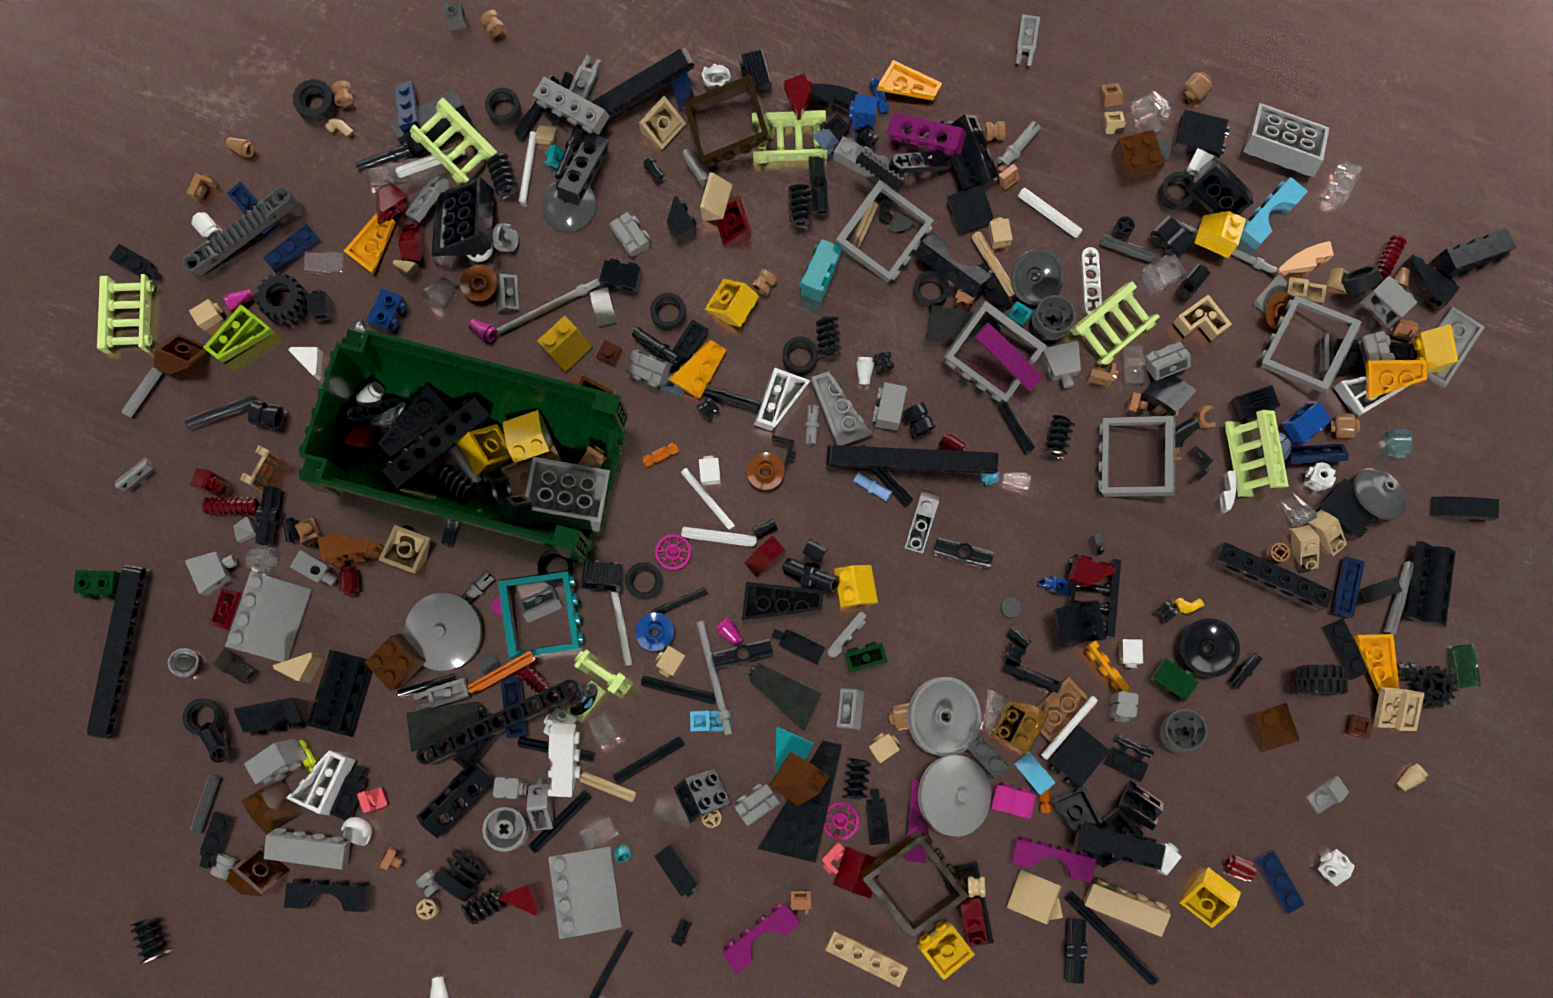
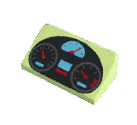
M591 680L567 709V712L582 723L607 692Z

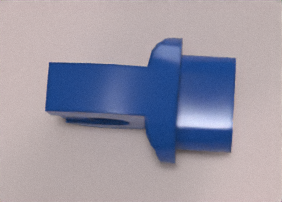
M1054 576L1044 577L1039 580V586L1045 587L1047 591L1058 595H1069V583L1063 578L1057 579Z

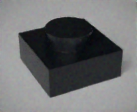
M837 113L824 125V129H829L839 139L850 129V125Z

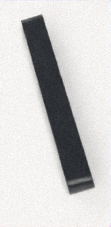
M828 445L826 465L832 467L997 474L999 454L977 451Z
M124 565L120 573L87 727V734L91 737L110 739L114 732L147 577V570L144 567Z
M565 680L421 747L417 751L416 758L419 763L424 765L441 761L578 697L582 692V685L576 680ZM571 683H574L576 686V691L573 694H569L567 690ZM555 691L558 694V699L555 702H551L550 694ZM535 700H538L540 703L537 711L532 709V703ZM517 708L522 711L519 719L514 717V711ZM498 717H502L504 720L500 728L496 725ZM481 725L486 729L483 736H480L478 733V728ZM463 733L468 738L465 744L460 742V736ZM444 742L449 744V750L446 753L442 750ZM427 750L431 752L429 761L424 758V753Z

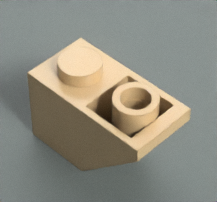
M1321 509L1307 521L1308 525H1311L1320 537V544L1330 555L1334 556L1347 545L1340 523L1334 516Z
M1311 525L1291 529V546L1299 572L1319 569L1320 537Z

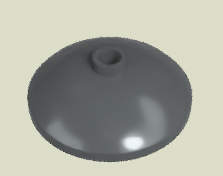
M557 181L551 184L545 191L541 201L542 213L548 224L563 232H574L587 226L594 218L597 209V201L592 189L588 187L579 205H575L570 202L566 203L558 198L556 190Z
M1032 249L1025 252L1013 265L1010 276L1012 290L1019 300L1029 305H1038L1045 297L1058 295L1064 282L1062 262L1053 252L1045 249ZM1034 272V277L1031 279L1030 275Z
M1365 468L1356 475L1353 484L1354 492L1361 505L1376 517L1387 520L1398 518L1403 514L1407 505L1406 495L1403 487L1395 477L1377 468Z

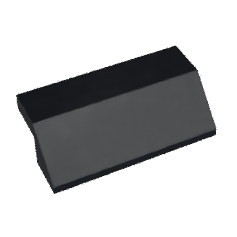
M454 88L417 107L419 126L416 127L418 129L437 113L435 107L442 98L468 123L472 122ZM398 117L389 122L401 145L404 144V141H407L412 152L424 147L420 142L417 143L411 137V128L401 130ZM442 118L425 136L433 142L451 126V123L446 118Z
M964 114L955 121L942 120L940 123L961 127L967 133L960 155L955 153L953 156L950 155L962 189L967 190L979 185L986 187L1000 182L999 174L976 115ZM942 136L944 141H946L947 136Z
M1416 541L1406 617L1417 622L1446 627L1456 551L1449 547L1431 546L1424 541Z
M330 649L307 726L350 737L353 736L372 672L365 664L367 659Z

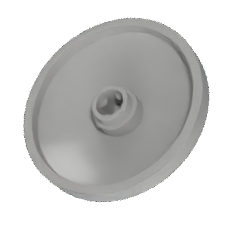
M435 593L424 597L411 609L406 619L404 636L426 661L423 666L438 671L453 670L466 664L476 654L482 640V622L475 607L465 598L452 593Z
M951 677L930 679L915 691L910 700L907 714L909 730L917 745L929 754L940 757L961 754L973 744L978 736L981 727L979 701L972 689L958 679Z
M959 755L944 756L930 764L923 773L918 788V804L924 820L933 830L946 836H965L980 827L986 819L991 805L990 783L980 765L968 757Z

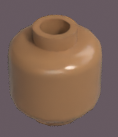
M1204 72L1194 73L1184 84L1186 89L1185 95L1191 100H1194V98L1198 100L1203 99L1212 89V79Z
M1354 413L1337 414L1335 420L1331 421V432H1335L1337 438H1353L1356 436V433H1360V420L1356 418Z
M909 703L895 705L892 713L889 714L891 725H895L899 731L909 729L907 719Z

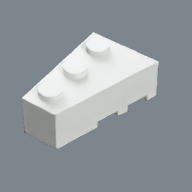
M552 723L549 733L551 770L548 771V777H551V784L548 789V796L572 797L576 779L580 778L581 767L577 766V761H580V749H577V744L580 741V732H576V724Z

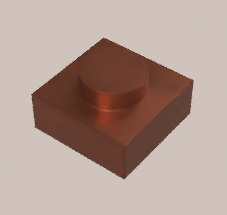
M604 340L596 357L614 366L622 348Z
M1351 714L1347 733L1369 739L1373 719Z

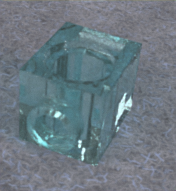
M1411 428L1391 429L1385 433L1387 455H1394V458H1404L1413 451Z

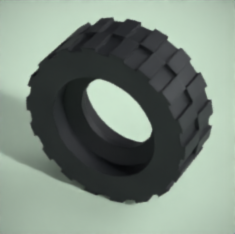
M319 79L305 80L294 90L292 102L300 116L304 117L307 121L322 122V120L328 119L336 108L335 95L324 81L322 82ZM314 92L320 93L323 96L322 105L316 109L309 108L306 105L307 96Z

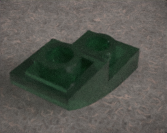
M1474 645L1452 646L1451 650L1456 665L1455 673L1459 688L1480 686L1479 668Z

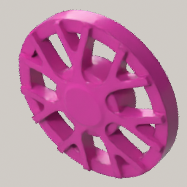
M669 534L661 538L657 543L655 556L658 563L665 569L678 570L689 562L691 547L684 537L677 534ZM671 538H677V543L671 544ZM663 541L669 545L666 549L660 546ZM684 541L687 546L680 550L679 544ZM658 552H665L666 556L659 558ZM681 552L688 553L687 559L680 557ZM667 558L672 560L670 566L664 564ZM679 558L682 564L676 566L674 560Z
M844 802L831 804L828 808L830 815H827V817H832L833 823H825V832L836 840H845L852 837L859 827L857 811L853 806ZM842 805L848 807L846 814L841 813ZM833 807H836L838 814L835 816L830 811ZM854 813L856 819L849 821L847 816ZM848 823L855 825L853 831L847 828ZM834 825L837 830L834 834H831L828 830ZM840 829H845V837H840Z

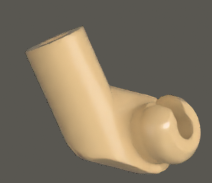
M330 119L325 125L330 132L339 129L347 137L353 132L340 119Z

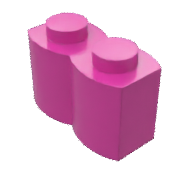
M1001 782L1000 785H995L990 805L991 809L1031 819L1036 795L1031 794L1032 790L1020 787L1018 791L1012 789L1013 785Z

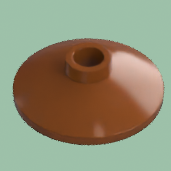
M475 265L468 268L460 279L462 293L468 299L476 302L485 301L492 297L498 286L495 273L489 267L483 265ZM483 283L481 288H477V285Z
M1278 292L1270 298L1267 304L1266 320L1273 329H1279L1277 324L1281 317L1286 316L1288 311L1285 309L1288 302L1294 300L1289 293ZM1294 313V315H1293V317H1292V319H1291L1289 325H1290L1291 322L1293 321L1294 316H1295V313Z
M762 452L750 459L746 473L749 482L754 487L761 490H770L782 482L785 469L783 462L778 456L773 453ZM765 469L769 471V474L766 476L762 474V471Z

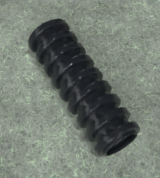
M866 149L862 150L856 159V164H861L860 167H865V170H869L870 174H875L876 178L879 177V180L885 181L884 183L889 184L890 188L893 187L894 191L899 190L905 181V177H901L900 173H895L896 170H891V167H887L886 163L882 164L880 159H876V156L872 157V154L867 153Z

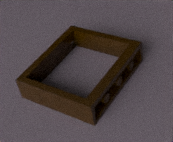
M751 75L683 102L700 162L705 167L717 166L719 162L732 160L739 154L750 153L752 149L765 147V144L774 141L757 83ZM750 91L762 132L706 154L694 113Z
M919 828L861 870L864 882L910 939L969 897L967 892L968 886L964 879H958L955 875L957 871L950 862L947 864L943 860L945 856L938 847L935 849L931 844L933 841L926 833L923 834ZM920 844L957 891L912 923L875 876Z

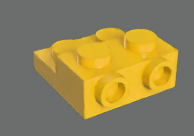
M949 920L938 922L935 925V930L930 934H923L917 944L918 948L943 980L975 955Z

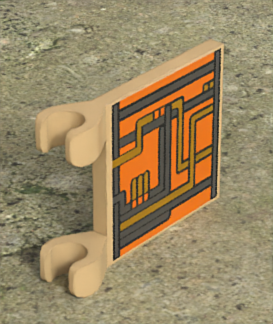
M259 445L255 451L262 456L251 476L243 473L240 480L263 492L264 486H267L281 458Z

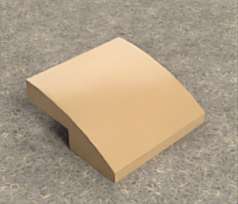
M1381 687L1373 725L1378 728H1396L1399 731H1417L1424 693Z
M1020 870L1007 908L1048 925L1062 886Z

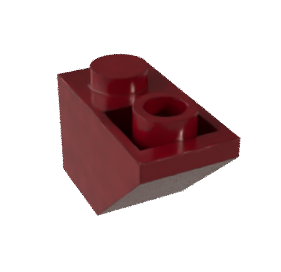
M392 183L378 191L376 210L377 223L379 225L390 221L395 215L404 212L407 208L408 195Z
M410 223L403 226L398 240L402 261H421L423 255L422 225Z
M196 468L189 486L217 496L224 487V478L212 471Z
M1081 555L1073 559L1068 581L1087 587L1115 573L1116 568L1110 567V563L1099 561L1098 563L1092 561V558L1089 556Z
M981 899L964 900L960 904L968 945L974 946L989 943Z

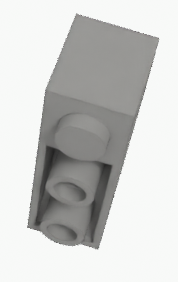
M921 490L905 549L923 554L940 494Z

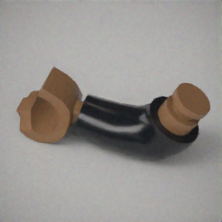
M1206 405L1200 407L1193 413L1190 419L1176 426L1175 461L1182 460V457H1179V453H1181L1180 447H1183L1184 441L1199 428L1206 429L1216 426L1215 422L1207 423L1204 419V414L1211 412L1214 408L1213 406ZM1165 437L1161 444L1162 450H1165Z

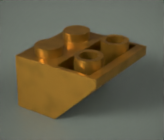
M1009 700L992 735L1028 754L1049 714L1032 704Z

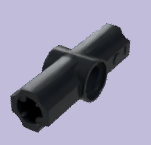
M813 157L808 160L813 214L819 216L830 212L824 158ZM822 184L824 187L818 189L815 185Z
M264 486L261 507H258L256 512V522L258 523L255 538L256 544L273 545L276 525L279 524L281 518V511L279 509L281 488L274 486Z
M940 537L937 538L933 553L962 563L967 562L986 568L991 567L994 556L993 551ZM959 549H967L969 556H960Z
M787 557L782 566L785 574L799 579L800 583L806 586L819 587L832 593L835 592L840 583L839 576L822 570L821 566L815 563H805L795 558Z
M770 639L746 645L743 644L713 653L717 670L774 655ZM741 649H746L749 652L746 659L738 657V652Z
M1068 919L1067 941H1065L1064 957L1066 960L1065 981L1080 984L1084 983V967L1088 954V947L1085 942L1086 921Z

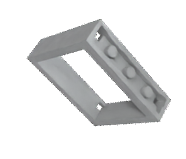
M879 180L834 243L841 246L845 252L888 283L891 279L895 280L900 273L899 267L902 264L905 266L910 260V252L912 249L915 251L918 249L923 234L925 236L929 234L933 228L931 223L934 220ZM880 192L924 223L889 272L846 240Z
M1296 295L1293 301L1290 300L1285 309L1288 312L1285 317L1280 318L1277 324L1279 329L1276 334H1272L1268 343L1271 344L1268 351L1264 350L1260 358L1262 368L1327 394L1361 327L1362 321ZM1298 306L1350 326L1323 381L1271 360Z
M984 301L977 308L943 358L950 368L959 369L961 371L960 375L965 379L974 380L976 382L975 386L984 392L987 390L992 393L991 397L999 403L1001 401L1007 402L1020 384L1016 377L1004 393L954 357L955 353L984 313L1035 350L1028 359L1032 366L1042 354L1046 345L987 301Z
M1174 416L1103 418V424H1100V435H1103V442L1099 444V452L1102 454V461H1099V472L1102 473V480H1099V491H1102L1104 497L1175 496L1176 420ZM1165 424V486L1109 487L1110 426Z

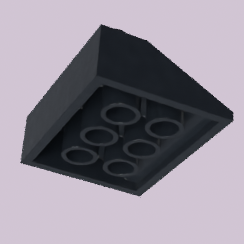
M481 177L442 192L435 202L432 256L476 255L491 249L494 189Z

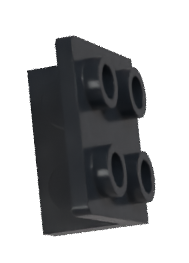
M1099 600L1082 601L1053 610L1061 647H1068L1086 641L1106 639Z
M716 769L684 778L674 787L690 823L696 822L709 812L731 804Z

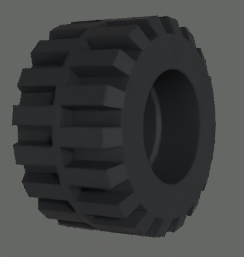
M275 273V276L271 274L268 276L269 279H263L261 281L263 284L257 286L259 292H255V296L258 298L255 299L259 310L275 323L278 322L284 325L285 322L291 324L292 320L298 321V316H303L305 314L303 310L307 309V304L305 303L307 302V292L294 277L285 273L283 275ZM284 291L290 292V298L286 304L279 307L274 306V300L279 293Z
M1301 665L1295 668L1296 692L1299 694L1343 695L1348 693V672L1344 666Z

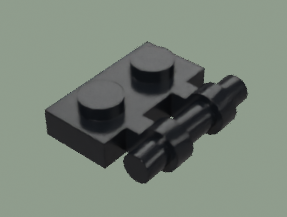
M1118 734L1115 742L1121 744L1119 749L1111 747L1104 765L1138 782H1142L1149 766L1142 759L1144 755L1152 758L1154 751L1148 749V746L1144 744L1140 745L1131 741L1132 738L1123 737ZM1128 748L1137 752L1135 757L1126 753Z

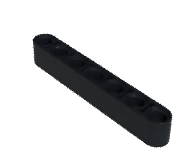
M681 48L591 102L604 109L609 114L608 119L686 74L694 68L695 63L687 50Z

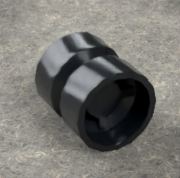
M255 400L249 408L248 422L257 426L264 424L266 428L277 430L281 426L284 409L279 405H268L266 402Z
M924 402L911 406L902 413L906 422L911 423L910 430L914 437L926 434L936 427L933 418L928 416L929 410Z

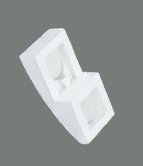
M1228 471L1223 475L1225 491L1219 494L1222 513L1231 510L1234 503L1237 485L1235 471Z

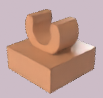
M1004 164L997 168L1001 172L999 173L1000 186L1004 190L1019 180L1018 168L1014 164L1008 168Z
M959 288L955 296L957 298L955 306L958 307L960 302H965L964 310L967 311L970 304L974 303L975 298H972Z
M1403 318L1399 319L1392 330V337L1410 342L1418 330V323L1412 320H1404Z
M1133 392L1130 396L1126 415L1133 416L1137 411L1144 413L1147 410L1148 403L1140 401L1141 394Z
M387 845L378 863L380 868L387 870L389 865L399 868L402 860L395 856V848Z
M791 891V910L794 911L795 915L798 913L797 910H805V914H808L809 909H811V891Z

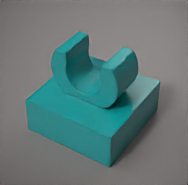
M549 145L548 150L545 151L547 160H544L543 163L558 169L564 150L556 145Z
M1017 301L1007 317L1023 328L1033 311Z

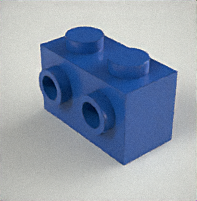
M856 94L855 101H851L849 120H852V127L859 130H864L868 127L874 130L878 97Z
M381 288L366 322L370 327L391 335L392 331L398 326L400 314H403L406 309V300L401 295Z
M1309 401L1281 424L1292 442L1306 443L1312 439V435L1326 428V424L1331 421V418L1320 401Z

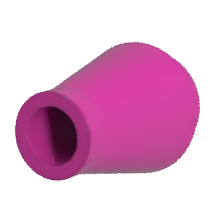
M249 289L227 293V296L223 297L229 311H236L240 305L243 306L254 299Z
M472 319L468 325V328L484 342H492L497 336V329H495L494 325Z
M728 617L724 618L716 626L717 632L734 646L744 639L732 619L729 620Z

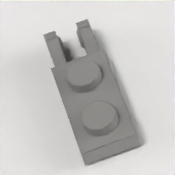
M1022 14L1016 49V64H1020L1022 60V51L1029 52L1026 61L1027 66L1032 64L1040 17Z
M586 55L576 72L569 90L587 99L602 60L597 58L592 69H589L591 56Z
M435 175L405 212L406 215L420 222L426 216L430 207L437 201L441 192L446 191L449 181L446 178Z
M862 611L853 617L829 646L826 653L830 658L838 656L842 652L841 646L843 643L847 645L854 637L851 635L854 630H860L866 623L864 620L866 615Z
M466 678L426 689L427 691L413 695L414 700H420L427 696L430 703L418 705L416 707L417 711L440 707L470 697Z

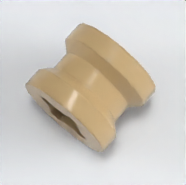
M715 810L705 814L701 819L705 826L713 828L720 824L722 815L719 810Z
M968 877L969 898H973L975 895L986 897L985 877H980L979 879Z
M433 898L423 899L418 903L416 912L421 919L433 918L439 912V903Z

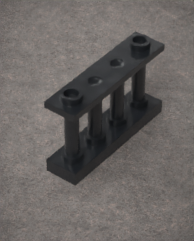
M1074 554L1068 560L1067 570H1071L1073 559L1079 557L1078 554ZM1119 559L1110 561V567L1116 568V571L1109 575L1108 583H1094L1084 587L1069 582L1067 605L1082 602L1075 600L1076 589L1099 591L1107 594L1106 602L1099 603L1100 610L1105 614L1103 625L1106 638L1108 639L1115 637L1121 560Z

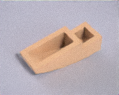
M1331 242L1319 243L1295 254L1276 271L1274 277L1279 273L1282 276L1312 271L1317 266V263L1326 262L1334 255Z

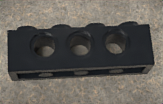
M587 133L585 139H581L578 151L573 153L570 165H567L564 169V176L557 181L556 190L559 199L579 205L609 151L608 139Z
M473 759L416 818L424 829L438 838L448 830L449 826L456 819L462 816L463 812L470 805L476 802L477 798L484 791L490 788L494 779L485 768Z

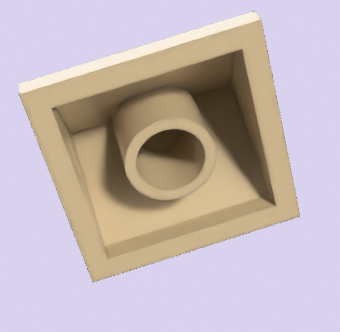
M665 96L639 122L641 133L660 149H663L686 124Z
M711 172L700 205L702 220L704 221L723 219L732 188L731 183Z
M394 525L379 557V561L415 574L427 560L431 538Z
M310 652L275 664L273 668L299 682L310 684L323 661L322 655Z

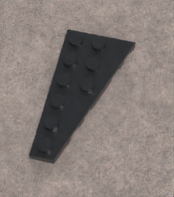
M828 741L821 742L809 763L829 776L827 782L818 795L799 806H796L787 799L758 849L814 863L817 862L843 745Z

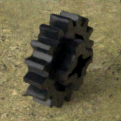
M1438 665L1433 668L1432 666H1426L1425 669L1418 670L1420 675L1417 674V681L1412 682L1411 685L1416 686V689L1413 691L1424 693L1422 705L1429 704V708H1435L1436 706L1437 708H1443V704H1451L1449 699L1456 698L1452 692L1458 691V689L1453 688V685L1457 683V681H1451L1453 674H1446L1447 669L1443 668L1440 670ZM1431 674H1436L1440 676V678H1436L1434 675ZM1429 696H1433L1435 699L1437 698L1438 700H1433L1429 698Z

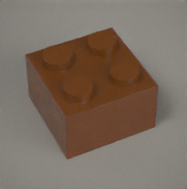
M1154 130L1119 138L1114 147L1125 181L1158 173L1165 164Z
M400 633L389 636L365 661V664L389 691L401 688L426 661Z

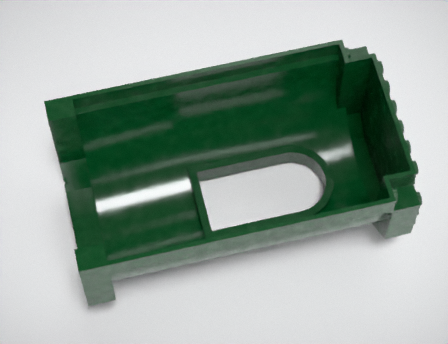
M348 329L347 334L342 338V343L336 342L335 347L330 352L331 360L329 366L324 370L325 379L323 385L319 386V397L317 403L312 407V418L310 423L306 425L304 442H301L299 446V456L305 460L304 465H301L299 469V480L316 491L339 496L342 491L550 546L555 548L563 557L581 562L586 561L587 553L595 543L593 537L594 535H599L622 459L620 445H623L626 432L624 427L628 420V413L621 396L367 329L365 333ZM372 382L379 383L384 389L383 397L380 400L388 398H398L401 400L402 413L408 409L414 398L421 393L426 384L451 410L458 411L461 408L460 405L466 399L472 400L475 397L490 415V419L484 422L482 428L497 424L503 435V421L523 415L527 411L532 412L539 409L547 430L552 434L550 437L561 462L578 464L588 449L586 448L588 445L592 448L597 446L604 451L603 456L607 459L600 469L610 470L600 530L597 532L533 520L532 523L525 524L523 527L513 526L484 496L483 487L477 486L473 495L468 500L462 502L456 496L446 491L444 487H441L439 483L433 480L434 474L424 471L398 491L382 472L384 469L383 465L390 459L378 447V442L391 426L398 421L400 415L369 423L374 425L373 428L379 430L375 453L355 450L345 445V440L354 427L347 422V411L351 407L358 406L356 395L368 383ZM371 409L369 411L372 415L380 413L378 409ZM399 454L396 457H394L393 460H396L399 457ZM510 460L502 466L498 467L497 469H495V471H500L501 467L513 463V460ZM404 463L399 465V470L402 472L408 471L410 468Z

